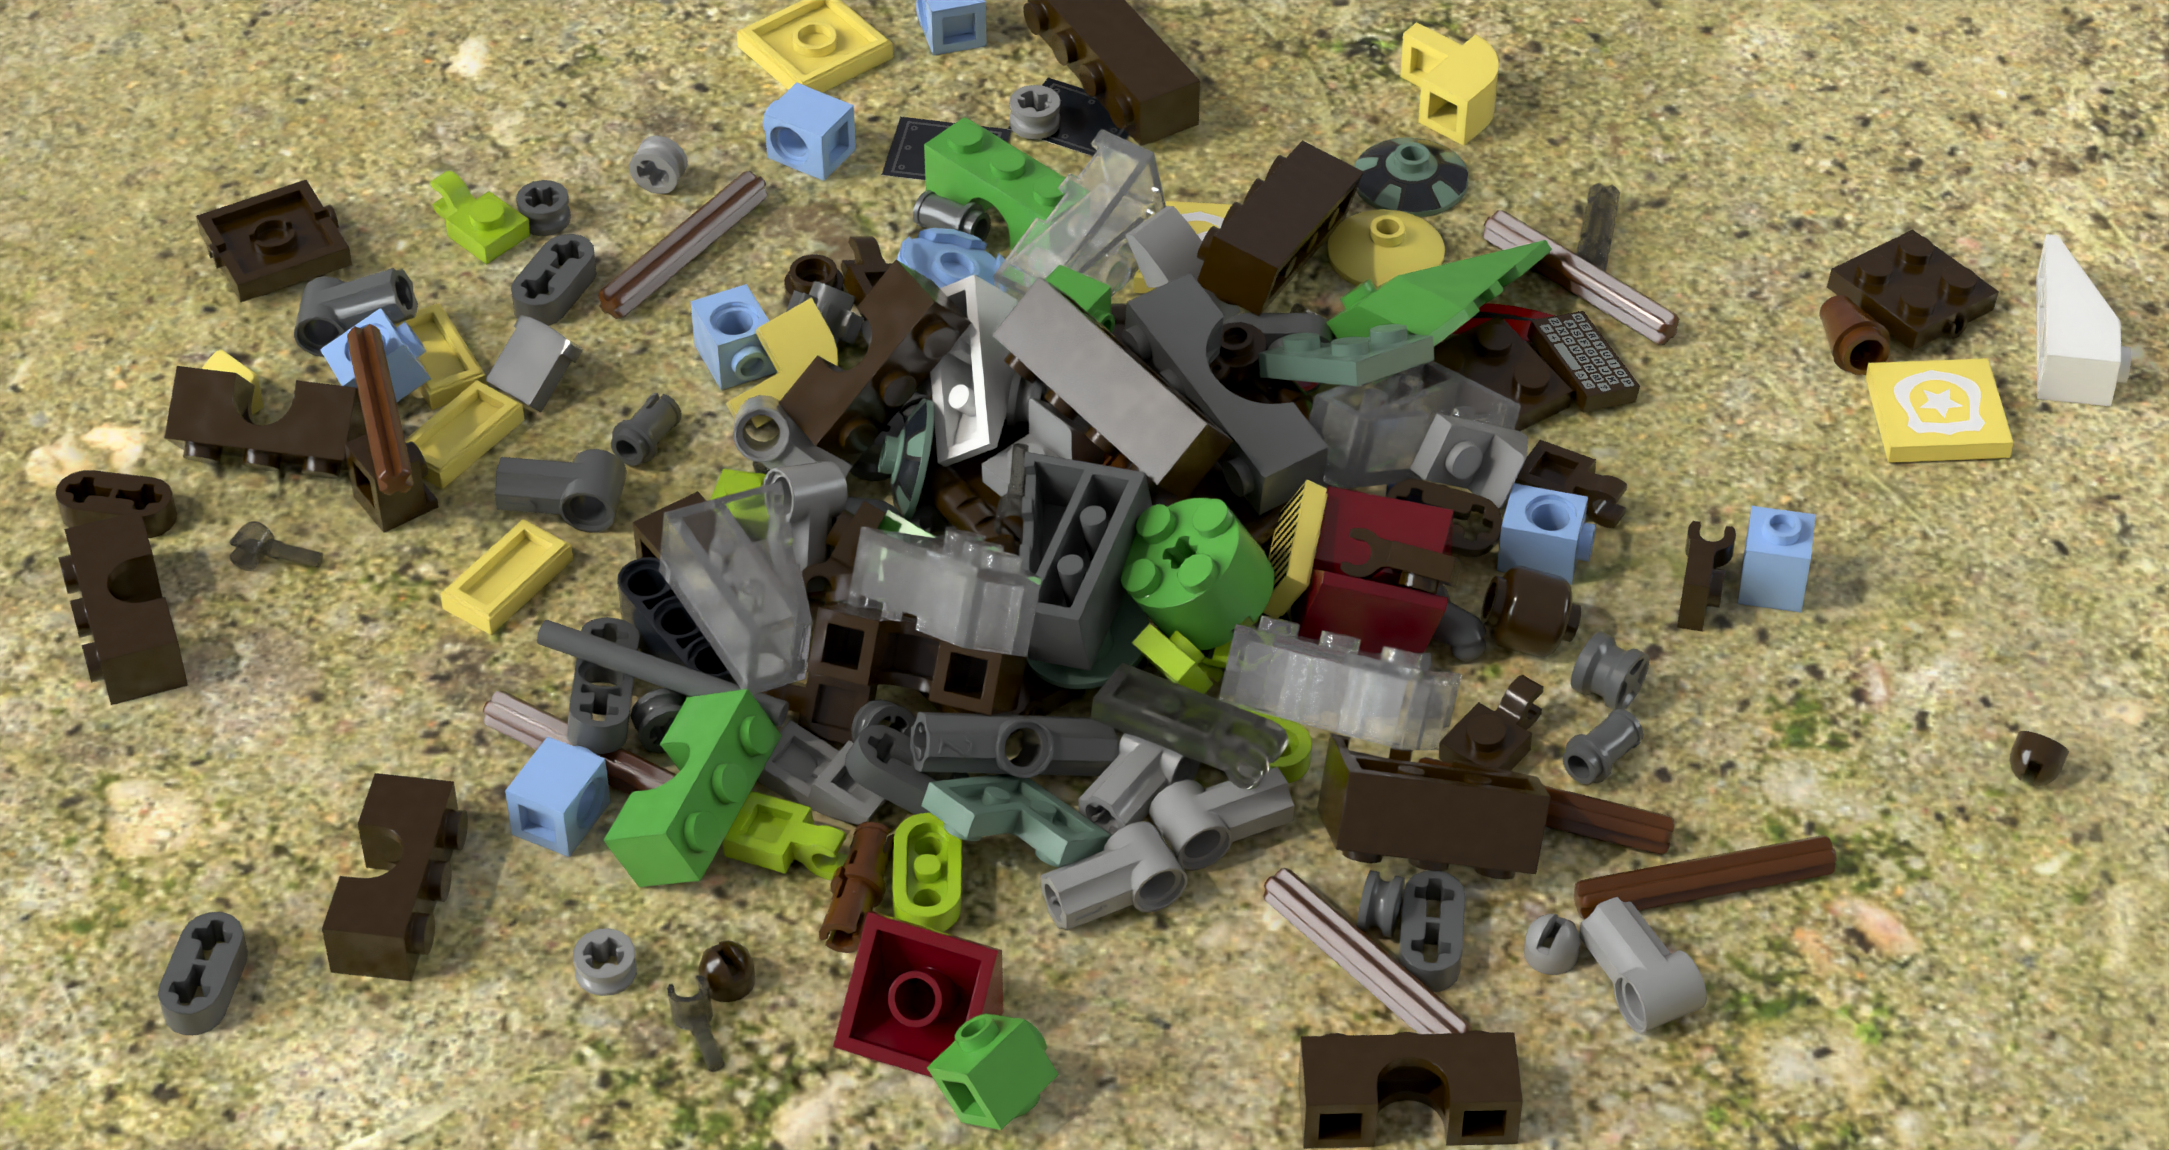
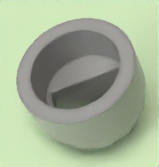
M1553 913L1539 916L1530 924L1525 936L1524 957L1527 963L1536 971L1548 975H1559L1570 971L1578 962L1581 943L1575 923L1558 917V914ZM1547 937L1555 938L1550 949L1541 946Z

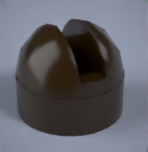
M2019 731L2011 749L2009 759L2011 770L2019 780L2022 779L2026 769L2036 772L2033 786L2047 785L2060 774L2069 750L2059 742L2044 735L2030 731Z
M729 940L720 941L718 945L707 948L703 952L699 964L702 991L709 998L719 1002H733L747 996L755 985L754 961L748 949L738 942ZM726 964H732L739 972L732 976Z

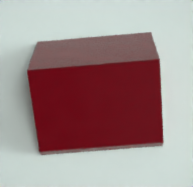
M1328 486V496L1312 569L1349 576L1340 569L1342 562H1349L1354 565L1365 564L1370 559L1371 548L1367 542L1357 541L1349 537L1350 531L1353 528H1365L1386 540H1394L1452 556L1454 510ZM1383 569L1375 576L1365 579L1411 589L1399 585L1401 573L1391 569Z
M1312 569L1309 586L1291 606L1292 645L1366 660V653H1424L1446 611L1449 597Z
M874 911L867 912L833 1047L932 1077L927 1067L955 1041V1034L964 1023L984 1013L1002 1016L1004 1012L1002 950Z

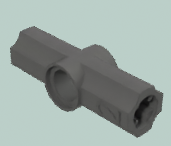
M918 712L916 721L911 727L910 751L914 760V769L920 772L1010 774L1020 778H1029L1036 775L1100 776L1117 758L1119 739L1115 733L1114 720L1110 718L1019 715L1012 712H1004L992 716L968 713ZM1020 728L1024 739L1022 750L1018 756L1008 760L1005 753L1006 740L1012 732Z

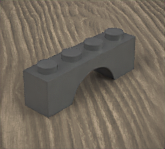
M1188 273L1127 301L1125 330L1121 334L1122 342L1233 440L1217 462L1223 468L1225 479L1231 490L1239 497L1245 496L1258 515H1261L1288 502L1306 480H1310L1320 486L1323 485L1329 447L1294 402L1264 404L1250 401L1235 395L1215 378L1209 366L1220 354L1224 314L1194 276Z

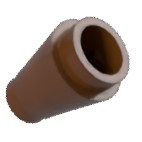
M1833 296L1823 303L1819 316L1834 362L1840 369L1855 375H1866L1868 363L1887 361L1890 353V336L1883 325L1852 302L1847 296Z

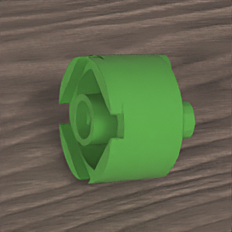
M1192 498L1179 501L1168 507L1162 504L1153 505L1139 516L1136 522L1137 533L1122 571L1121 583L1127 593L1164 635L1170 638L1175 631H1178L1198 650H1208L1222 646L1236 638L1237 636L1232 631L1235 627L1241 624L1247 617L1254 623L1263 613L1273 592L1274 569L1262 548L1225 502L1220 499Z

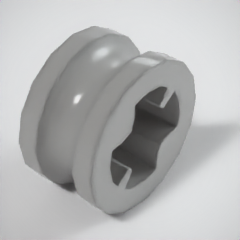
M1029 85L1017 89L1011 95L1009 102L1011 110L1010 127L1012 131L1018 136L1027 139H1042L1055 134L1060 127L1059 111L1061 100L1058 93L1051 88L1041 85Z
M658 135L649 136L642 141L637 153L632 157L629 171L633 180L641 188L651 193L666 194L675 189L680 177L684 174L688 166L687 156L684 150L671 139Z
M606 928L586 933L577 941L573 950L575 977L581 988L591 994L607 996L622 992L633 983L637 975V964L635 960V947L630 937L621 931ZM610 956L617 957V966L612 963H605L599 970L593 968V960L605 962Z

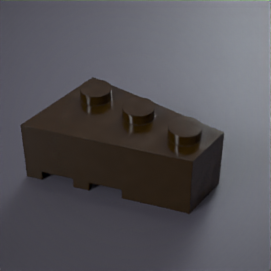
M1330 733L1317 810L1335 849L1341 850L1343 856L1364 863H1379L1382 861L1383 856L1406 858L1411 865L1429 871H1446L1449 868V864L1475 867L1474 870L1483 876L1503 880L1514 878L1515 872L1537 873L1551 798L1538 777L1456 759L1453 760L1452 767L1411 762L1413 750L1395 746L1390 748L1389 758L1349 750L1351 737Z

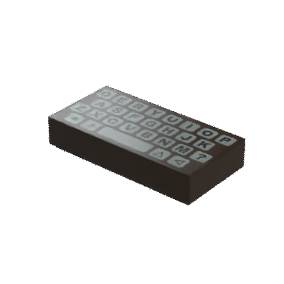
M1584 311L1531 320L1527 334L1528 339L1545 362L1573 390L1572 398L1583 413L1636 402L1640 385Z

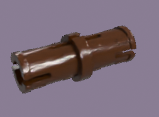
M863 822L856 827L846 862H844L843 866L837 868L830 883L833 896L823 924L820 927L819 938L821 941L828 939L825 945L834 951L852 953L858 950L867 912L873 911V908L879 906L883 900L886 891L884 873L894 850L895 834L889 835L891 829L881 823Z

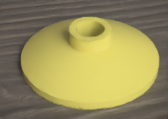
M1381 209L1361 212L1343 220L1329 237L1327 253L1332 268L1344 280L1358 286L1371 279L1375 287H1378L1398 275L1443 265L1445 246L1439 232L1422 218L1407 212Z

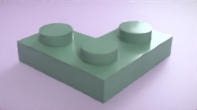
M1401 324L1375 326L1370 328V337H1345L1335 339L1331 343L1320 342V335L1317 333L1290 334L1282 338V346L1258 353L1260 377L1347 386H1360L1434 361L1433 336L1407 334V326Z
M1010 774L929 782L921 805L942 820L945 830L957 838L979 841L983 836L1007 833L1017 835L1036 849L1035 855L1040 860L1055 867H1063L1102 852L1105 844L1112 836L1032 779L1020 778Z

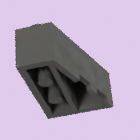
M1025 451L1024 469L1026 473L1025 497L1022 498L1023 543L1020 545L1016 609L1025 644L1029 645L1028 657L1032 660L1090 671L1126 592L1121 583V576L1137 533L1136 522L1139 516L1152 506L1146 473Z

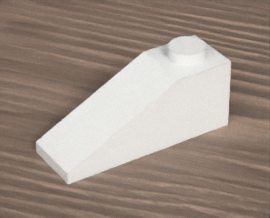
M2046 234L2036 277L2037 399L2111 406L2116 383H2127L2131 365V347L2121 346V322L2059 236Z
M975 274L940 288L972 322L955 342L953 348L944 355L930 372L934 402L938 463L944 467L997 448L1007 413L1009 393L1015 373L1004 361L1010 351L994 338L992 334L1017 305L1018 301Z

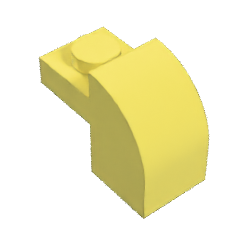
M1416 22L1403 33L1400 77L1421 88L1418 123L1463 146L1466 145L1489 125L1494 116L1499 69L1498 56L1493 47L1476 34L1461 45Z
M812 297L755 330L758 339L778 374L731 399L726 405L735 419L740 406L749 398L766 395L781 400L817 355L838 366V352L834 337ZM757 415L750 418L756 428L773 420V418L767 415Z

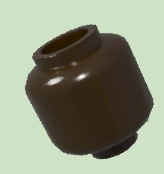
M1515 566L1509 569L1503 577L1494 576L1490 581L1482 605L1481 622L1484 626L1489 627L1490 637L1499 647L1536 657H1546L1555 652L1562 640L1571 642L1574 639L1580 623L1581 606L1572 603V589L1565 578L1525 566Z

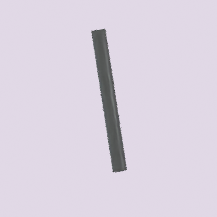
M545 620L538 632L537 643L539 645L690 697L749 689L550 620ZM749 689L775 726L781 727L788 714L789 702Z

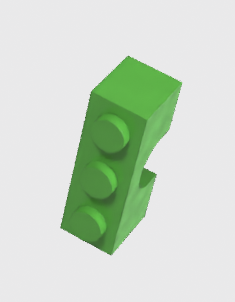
M966 117L924 144L926 191L931 190L937 195L963 205L971 202L977 203L983 207L984 212L994 205L1007 223L1010 234V250L1040 269L1051 274L1059 264L1066 267L1092 248V193Z
M749 689L687 697L660 743L680 772L659 787L632 792L603 840L638 887L701 881L782 736Z

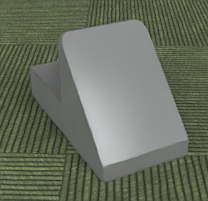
M1031 398L1029 400V434L982 463V482L1022 512V498L1025 497L1026 473L1024 469L1025 451L1099 465L1103 464L1105 452L1085 435L1092 425L1079 415L1073 421L1057 410L1052 404Z
M1437 413L1410 469L1426 481L1466 488L1473 494L1491 500L1500 511L1527 458L1528 436L1521 431Z

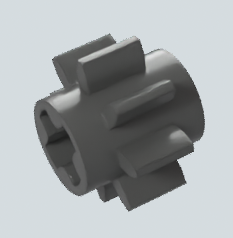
M814 281L809 294L794 290L786 312L812 297L834 337L836 347L839 340L854 345L864 320L863 317L851 312L856 297Z

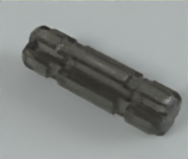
M1596 183L1589 188L1588 202L1585 207L1576 254L1606 271L1620 192L1613 184L1605 187L1601 183Z

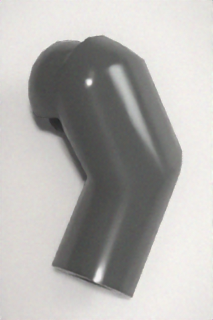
M1441 584L1436 595L1449 597L1446 587ZM1449 597L1446 611L1432 637L1441 643L1451 645L1452 654L1463 661L1477 659L1486 649V641L1484 639L1486 628L1479 617L1452 603Z

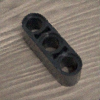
M647 557L630 561L622 567L617 580L622 620L631 623L637 628L639 632L638 648L641 652L746 687L743 650L739 642L671 565L664 560Z

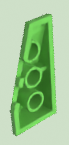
M1546 240L1398 275L1378 287H1375L1371 279H1368L1340 298L1345 309L1326 323L1337 339L1345 337L1367 338L1370 337V328L1379 325H1406L1407 334L1433 336L1434 347L1480 311L1478 309L1480 306L1504 291L1503 287L1522 276L1547 255L1552 248Z

